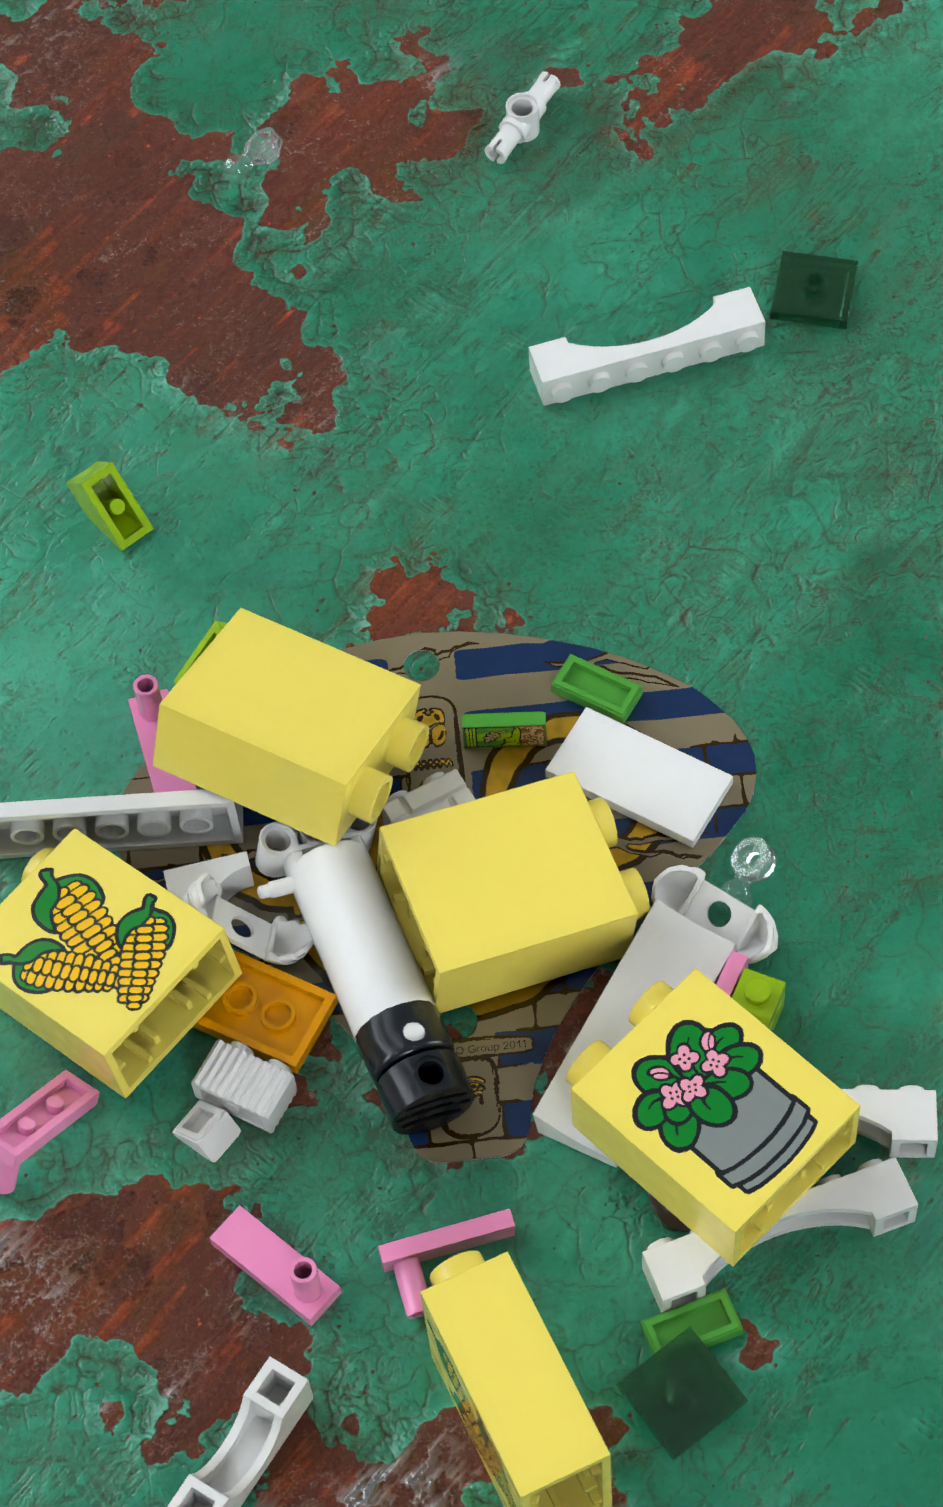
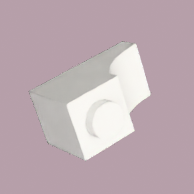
M247 851L163 871L167 890L183 900L182 897L188 892L191 884L198 880L204 872L209 873L214 878L215 883H219L222 886L221 899L228 901L241 890L255 885Z

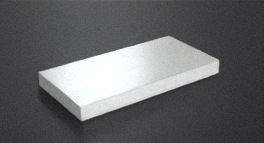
M588 707L584 709L545 770L546 778L574 771L586 797L592 800L602 797L611 809L694 848L733 784L732 775Z

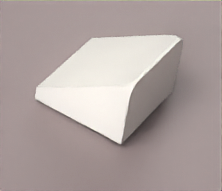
M199 1100L172 1133L207 1160L216 1162L240 1135L241 1130L227 1111Z

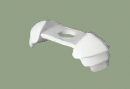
M677 865L667 868L654 879L651 894L653 903L658 899L694 923L735 942L737 952L748 956V964L765 959L777 950L778 933L775 921L767 909L759 904L754 910L704 880L706 873L702 869ZM717 901L726 903L731 910L730 921L722 927L713 925L708 918L710 906Z
M204 872L198 880L194 881L188 888V892L182 897L184 902L222 926L230 943L258 956L263 961L276 965L294 964L299 959L305 957L308 950L314 944L306 924H302L299 920L287 921L284 916H277L271 924L221 899L222 886L219 883H215L214 878L207 872ZM233 919L243 921L249 927L251 936L242 937L234 931L231 921Z

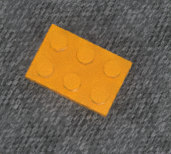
M233 950L242 974L200 1018L193 1028L229 1044L232 1041L240 1042L249 1047L254 1055L267 1061L276 1059L287 1065L293 1073L298 1074L338 1004L336 994Z

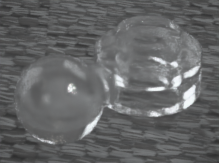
M271 127L260 129L247 140L243 155H232L225 160L222 171L227 181L232 184L245 183L252 174V166L254 164H270L279 157L283 141L275 130Z
M748 837L738 843L731 855V866L736 876L734 879L724 882L720 889L749 906L753 896L750 888L751 883L766 879L776 865V853L773 847L759 837ZM719 901L725 910L731 912L726 903Z

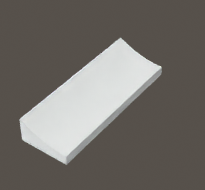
M206 789L0 803V859L33 857L44 848L51 847L55 849L74 828L110 852L244 843L243 806Z
M656 899L536 1107L533 1117L538 1133L617 1168L618 1165L572 1124V1086L566 1081L570 1067L588 1046L598 1040H602L610 1048L618 1044L634 1028L628 1020L633 1006L643 993L656 982L665 981L670 987L675 989L697 968L712 982L717 984L731 951L737 952L736 943L703 928Z

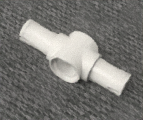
M542 72L529 91L516 93L508 98L506 102V116L499 124L500 130L485 148V154L491 161L494 162L497 158L498 164L505 163L507 157L517 144L532 141L538 136L540 132L539 120L546 112V104L561 85L555 75L551 74L547 79L548 72Z

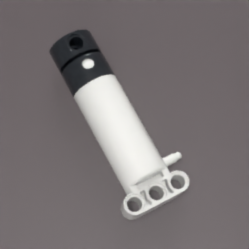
M356 818L336 846L323 841L312 840L311 838L314 837L278 821L272 822L264 826L260 832L255 857L256 867L266 876L286 877L258 886V897L260 899L276 898L293 893L373 1084L377 1088L378 1096L392 1129L399 1134L414 1135L442 1127L458 1118L473 1103L475 1099L474 1090L458 1054L455 1053L452 1040L368 853L372 845L377 820L370 824ZM272 848H276V849H280L281 851H274V850H271V849H272Z

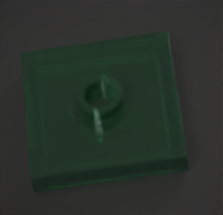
M783 251L770 319L847 329L859 261Z
M691 1326L616 1384L673 1460L681 1456L748 1403L746 1397Z

